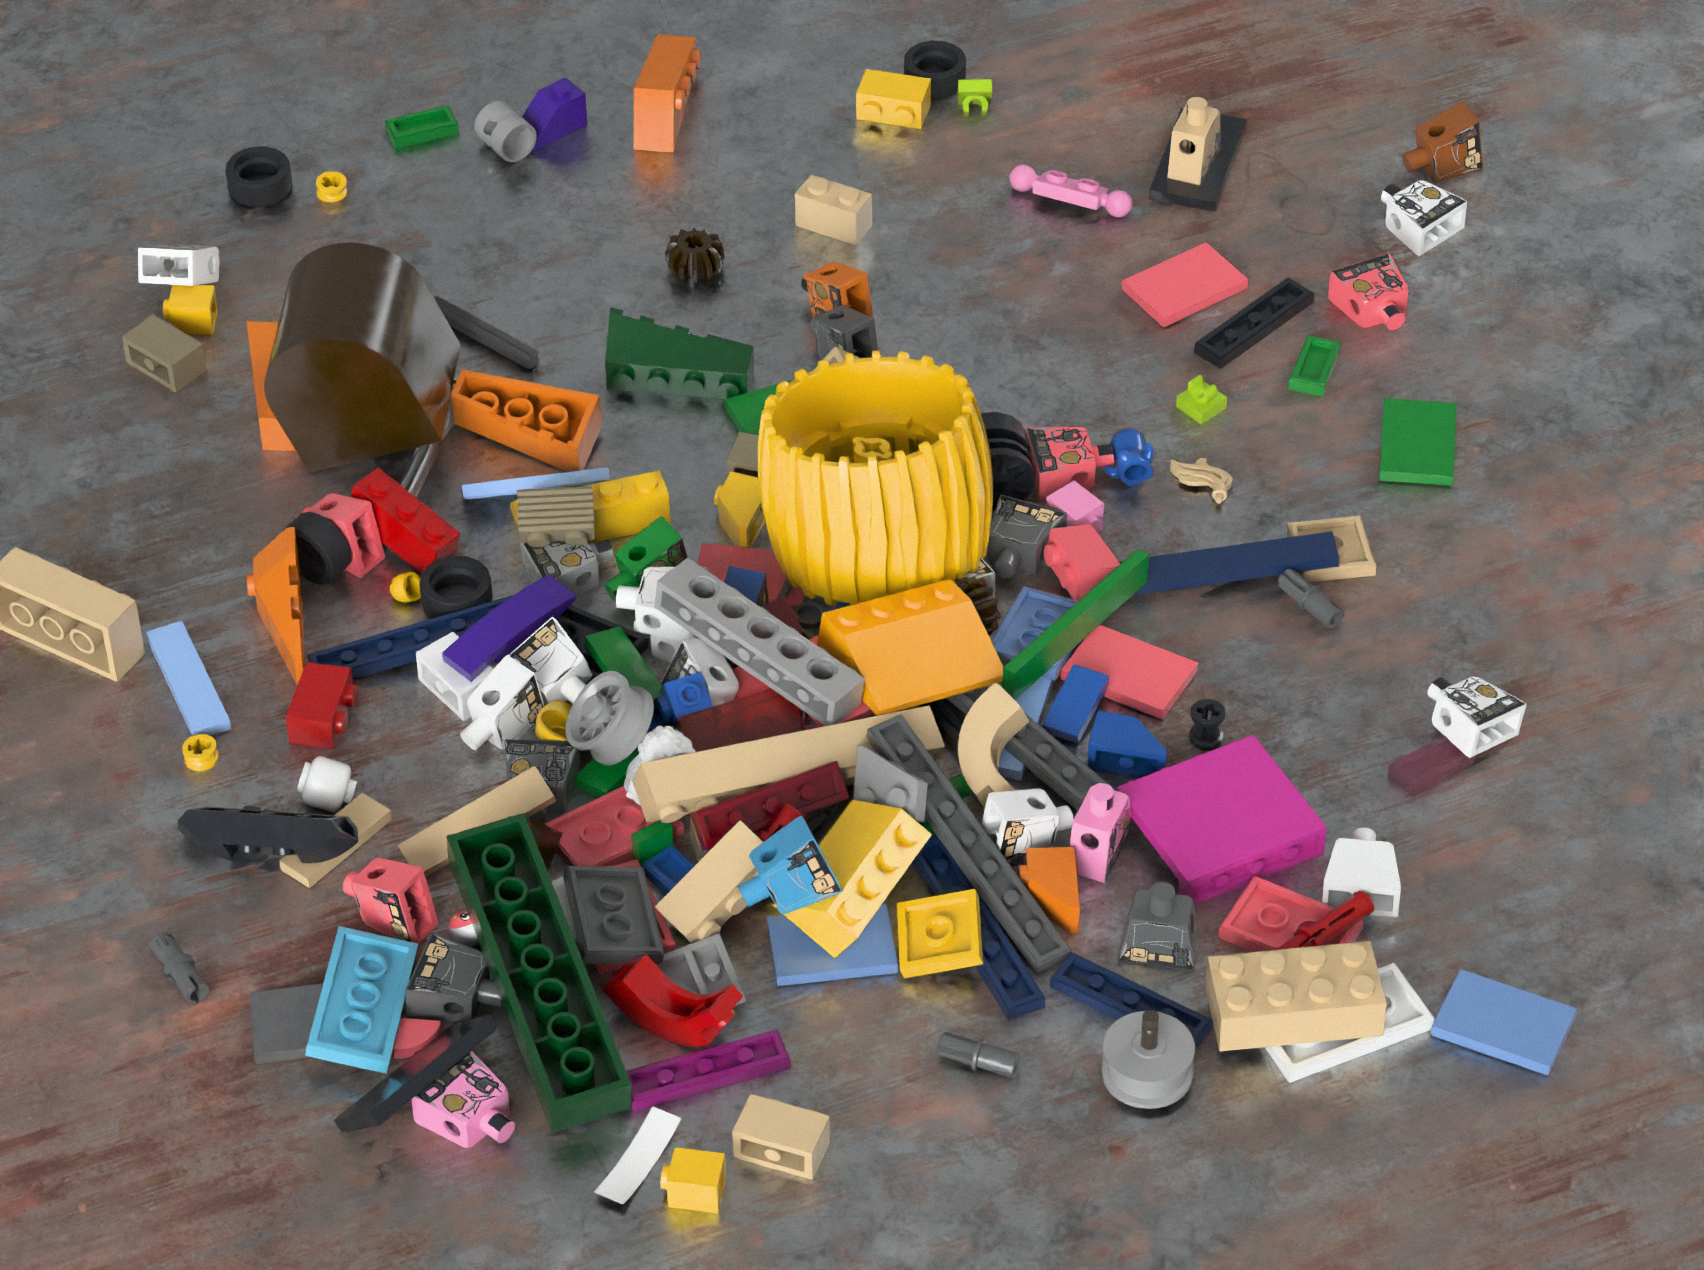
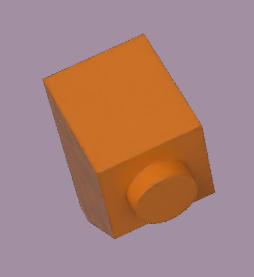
M1026 848V865H1018L1019 878L1052 922L1070 934H1079L1080 903L1075 848Z

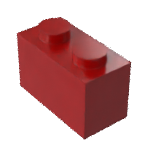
M306 662L286 714L289 744L335 749L339 735L346 733L349 708L355 707L358 699V685L353 684L351 668Z

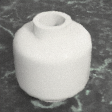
M318 756L312 763L305 762L296 792L302 793L304 804L335 813L341 808L343 802L350 803L352 801L357 781L350 779L351 768L348 764Z

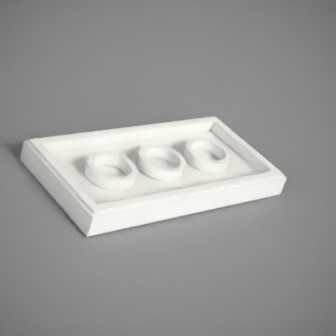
M1395 963L1378 968L1387 1003L1383 1036L1265 1047L1289 1083L1432 1029L1435 1018Z

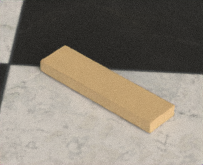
M533 766L397 846L407 864L422 867L425 877L449 864L447 835L522 813L529 818L553 804L556 800L536 766Z

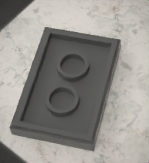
M565 866L563 878L583 963L625 964L647 954L655 964H662L665 953L644 867Z

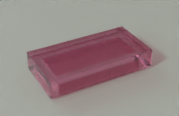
M1442 736L1389 764L1388 774L1414 797L1474 764V756L1469 758L1446 736Z

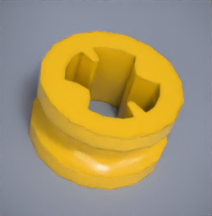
M335 171L320 174L316 179L318 198L325 202L342 200L347 194L346 177Z
M206 734L194 735L184 741L182 745L184 761L188 768L195 771H205L213 768L218 763L217 743L212 736Z

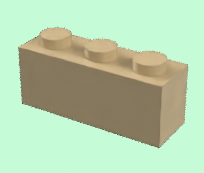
M739 821L672 888L655 908L691 944L718 934L721 926L732 915L740 913L747 906L737 885L758 875L749 855L763 841L742 821Z

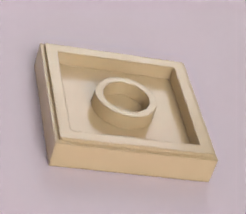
M1360 515L1287 523L1288 537L1333 532L1339 555V566L1299 572L1309 583L1376 575V563Z

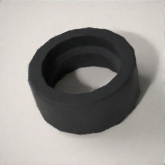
M935 40L921 42L911 47L905 54L904 75L930 78L931 98L949 97L957 93L958 80H966V56L962 49L949 42ZM929 66H942L950 70L941 73H929L920 69Z
M267 146L250 147L232 155L226 163L225 173L228 191L231 197L240 204L251 207L271 205L285 198L291 191L292 176L290 162L287 156L278 149ZM257 172L275 174L268 179L260 181L243 179L247 175Z
M313 512L301 513L283 529L284 531L287 527H295L301 576L308 581L318 585L329 584L351 563V551L347 540L341 531L322 515Z
M468 556L440 558L429 564L421 574L419 583L421 603L425 613L431 618L492 601L491 577L487 567L479 560ZM452 583H467L477 588L472 593L457 598L444 597L436 593L441 587Z

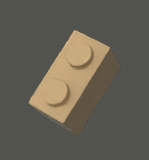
M811 174L795 193L796 226L857 246L872 227V194Z
M750 1094L732 1130L733 1158L813 1180L830 1144V1116L814 1109H804L780 1102L774 1098Z

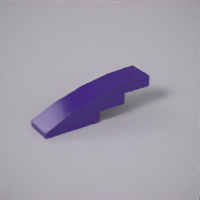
M547 575L504 601L470 627L442 652L443 661L472 682L493 661L499 664L506 655L514 651L552 616L557 619L577 600V595L552 576Z

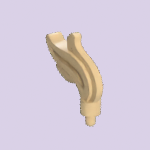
M1206 458L1196 460L1195 464L1180 463L1176 460L1170 461V472L1178 478L1179 482L1190 486H1209L1213 489L1212 497L1218 504L1226 499L1227 490L1231 488L1233 481L1232 476L1227 471L1207 464Z

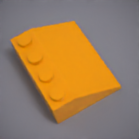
M951 579L822 613L817 646L825 649L831 656L847 667L854 669L860 676L865 678L862 701L876 716L898 712L989 686L995 682H1002L1003 664L971 599Z

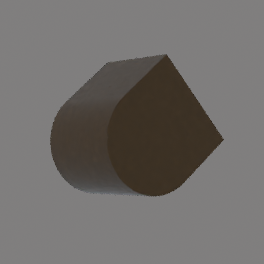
M362 243L327 245L306 255L291 272L264 382L265 397L272 413L309 473L441 442L461 344L425 281L407 261L388 250Z

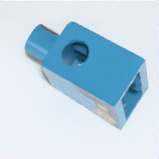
M802 815L751 851L749 857L758 875L737 885L748 907L771 896L781 914L790 913L843 892Z

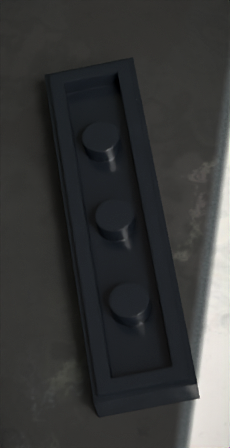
M1288 277L1198 340L1194 345V353L1221 369L1314 303L1315 293Z

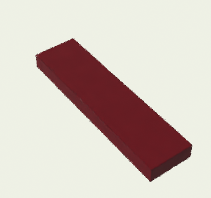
M831 761L692 811L690 815L701 849L709 850L739 821H742L755 833L768 828L784 808L785 803L790 804L805 815L849 799V795L838 762Z

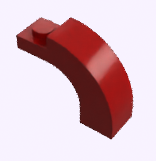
M647 954L625 963L602 989L613 1003L636 1024L671 1043L688 1047L709 1045L723 1027L734 1017L736 1012L733 1008L743 997L733 984L710 994L689 992L672 982Z

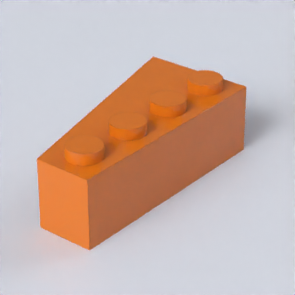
M657 34L634 86V150L674 152L691 85L695 82L696 69L700 70L702 52L696 49V37Z
M246 321L263 450L296 451L272 413L264 391L266 372L278 322Z
M461 369L450 396L454 424L566 472L584 470L603 424L599 395Z

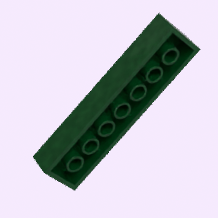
M518 814L447 835L449 865L551 1133L631 1109V1082L525 814Z

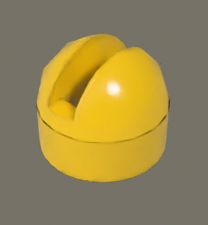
M405 572L395 576L389 590L392 597L398 602L404 603L419 600L421 597L420 577L415 572Z

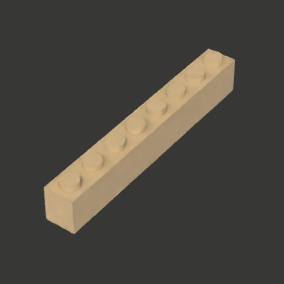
M929 705L644 762L639 766L632 782L646 822L661 820L662 823H670L682 818L683 815L690 814L692 811L831 761L838 762L845 786L854 785L858 746H866L875 750L866 737L868 728L900 714L935 761L945 745Z

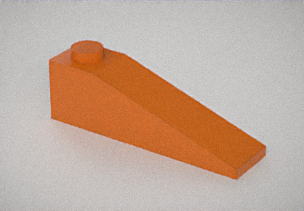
M287 527L253 557V573L247 574L248 596L256 597L258 613L296 685H298L305 667L302 579L295 527Z

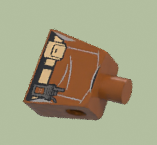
M1464 102L1458 103L1418 126L1415 131L1417 148L1402 154L1403 164L1409 173L1423 168L1435 182L1483 169L1480 122Z

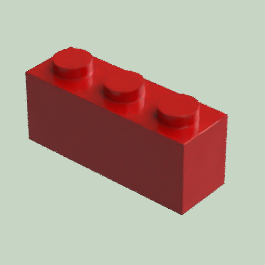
M379 467L353 485L351 497L371 502L381 542L422 574L429 564L440 558L455 556L461 533Z

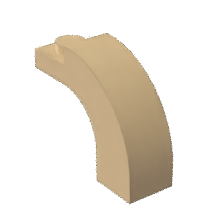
M997 682L988 688L972 705L964 719L958 740V758L962 774L984 809L988 793L1015 790L1000 775L999 760L1007 742L1029 723L1022 707Z

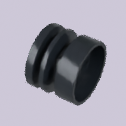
M988 412L981 413L990 449L993 476L992 511H995L1000 495L1019 500L1027 498L1035 486V471L1029 454L1030 447L1027 433L1022 423L1008 414Z

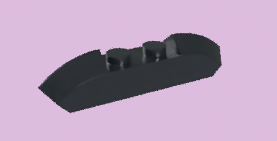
M206 806L189 809L178 819V830L193 844L209 853L232 858L236 849L238 852L257 853L261 852V847L273 848L274 855L297 854L302 863H319L342 855L358 843V828L348 816Z

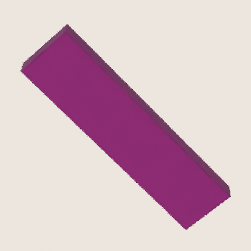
M777 1029L626 1070L631 1082L632 1112L788 1070L791 1069V1059Z

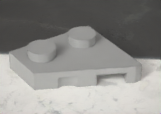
M858 746L853 800L902 808L918 823H924L928 783L913 774L907 773L903 767L895 762L883 758L874 749Z
M720 933L665 953L662 964H656L672 982L689 992L710 994L733 984L743 995L735 1006L747 1002Z

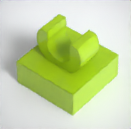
M992 79L958 80V104H963L962 112L964 116H969V106L972 104L980 105L982 116L987 115L988 104H991Z
M1198 375L1188 382L1187 390L1176 396V407L1202 425L1227 408V397L1217 391L1216 385L1207 384L1203 381V376Z

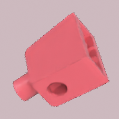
M331 493L313 507L308 506L301 512L320 514L341 531L351 551V563L345 569L349 573L362 578L386 558L370 501Z

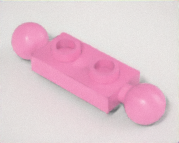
M1025 164L1014 167L1009 176L1011 186L1020 192H1026L1033 188L1032 193L1082 207L1097 210L1103 206L1114 217H1124L1132 209V198L1127 192L1115 190L1108 194L1109 188L1099 186V183L1092 179L1075 180L1067 178L1066 173L1057 170H1049L1040 176L1036 175L1032 167Z

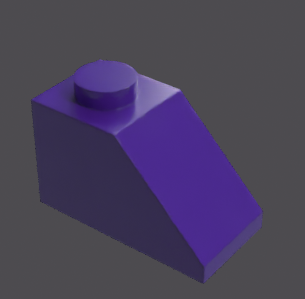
M566 77L538 90L522 115L534 127L537 134V140L532 149L533 152L587 126L585 93Z

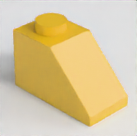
M731 471L724 485L720 484L717 487L714 505L718 506L719 523L734 546L752 548L765 524L760 499L759 480L757 477Z

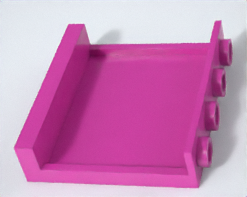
M1254 735L1238 741H1232L1223 747L1204 754H1198L1189 760L1171 767L1162 768L1158 772L1137 780L1128 781L1124 785L1117 787L1118 792L1125 793L1130 797L1131 818L1179 880L1178 894L1188 895L1193 898L1194 905L1247 885L1254 876L1261 879L1323 855L1325 851L1326 825Z

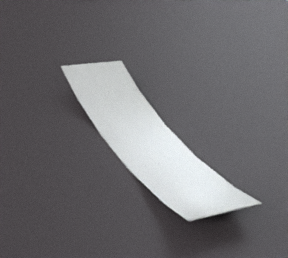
M652 1106L630 1146L594 1193L624 1204L653 1168L682 1118Z

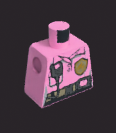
M1098 783L1090 787L1073 820L1070 847L1075 848L1077 875L1105 883L1131 833L1130 797L1125 793L1113 790L1110 785L1105 783ZM1097 838L1099 841V846L1095 848L1090 847L1091 843L1096 844Z
M473 1051L466 1054L411 1099L414 1121L417 1124L464 1148L473 1147L487 1134L498 1143H504L511 1137L515 1129V1123L508 1118L510 1105L506 1086Z

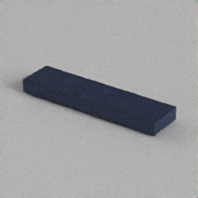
M1073 952L1069 954L1050 978L1051 988L1116 1020L1130 1013L1147 1010L1170 1015L1181 1021L1189 1029L1194 1038L1195 1050L1212 1030V1019Z

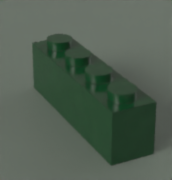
M610 308L605 356L607 389L714 399H727L750 392L754 377L753 346L710 334L703 338L693 335V333L689 332V328L676 325L674 330L654 324L655 319L640 316L638 320L623 316V310Z

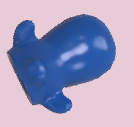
M1127 428L1117 432L1110 441L1117 466L1107 465L1105 472L1112 478L1121 479L1128 486H1137L1153 476V468L1151 466L1154 457L1153 447L1150 443L1146 442L1144 435L1139 430Z

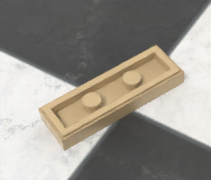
M361 793L335 814V816H348L358 828L357 844L342 855L319 863H302L297 854L286 855L280 860L281 870L310 889L392 820L391 810L366 794Z

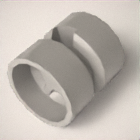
M494 101L486 105L476 117L474 124L475 133L505 161H520L534 148L537 140L534 127L523 117H520L507 103Z

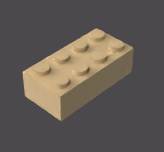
M14 547L0 560V630L116 682L145 655L136 600L127 594L118 593L95 580L84 578L71 572L66 567L57 566L36 554L28 553L17 547Z
M1371 941L1207 956L1205 989L1219 1052L1383 1036L1387 1003Z

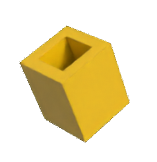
M172 285L169 299H164L163 302L164 320H169L177 329L187 335L214 334L218 315L215 286Z
M675 1147L671 1164L664 1163L660 1181L661 1189L667 1190L668 1207L719 1213L726 1183L725 1153Z

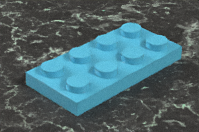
M339 926L305 1056L387 1074L406 997L405 990L410 981L418 944Z

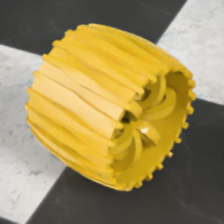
M876 350L872 351V357L854 359L853 353H848L844 355L845 361L829 365L827 359L818 361V369L808 373L806 370L800 369L795 372L793 381L790 383L782 381L777 385L776 394H771L767 397L761 414L758 438V480L768 536L780 568L794 588L801 587L804 595L811 599L815 598L816 595L823 597L826 605L836 606L838 601L854 605L947 579L956 582L957 579L964 578L966 573L976 572L979 568L980 558L986 556L990 537L993 476L990 449L981 412L973 390L969 387L967 379L962 374L955 375L953 367L947 363H944L941 367L935 365L933 358L926 355L921 360L909 358L908 352L899 351L898 357H882L881 351Z

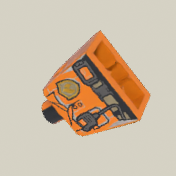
M830 262L804 275L801 286L809 294L813 317L835 307L845 305L873 318L868 274L866 272L838 262Z

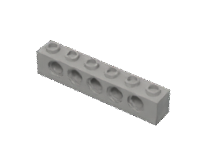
M686 558L657 581L654 608L825 726L840 723L861 705L865 678L860 676L854 669L847 667L831 656L825 649L818 647L803 637L797 630L787 626L771 615L765 608L746 598L736 588L730 587L711 574L708 569Z

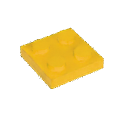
M976 889L897 903L899 962L903 978L983 964L980 903Z

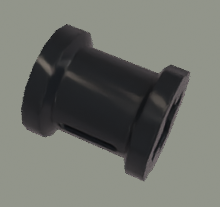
M1212 699L1197 701L1191 707V719L1194 722V726L1189 731V741L1197 749L1211 751L1214 748L1220 747L1224 740V732L1220 728L1225 719V708L1221 703ZM1208 710L1212 712L1210 720H1208ZM1204 730H1207L1206 740L1203 739Z

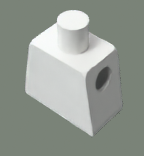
M1369 828L1356 829L1352 834V839L1339 838L1336 840L1324 878L1322 903L1336 908L1353 897L1358 891H1362L1373 901L1374 912L1370 915L1398 917L1401 883L1394 845L1390 842L1376 841V833Z

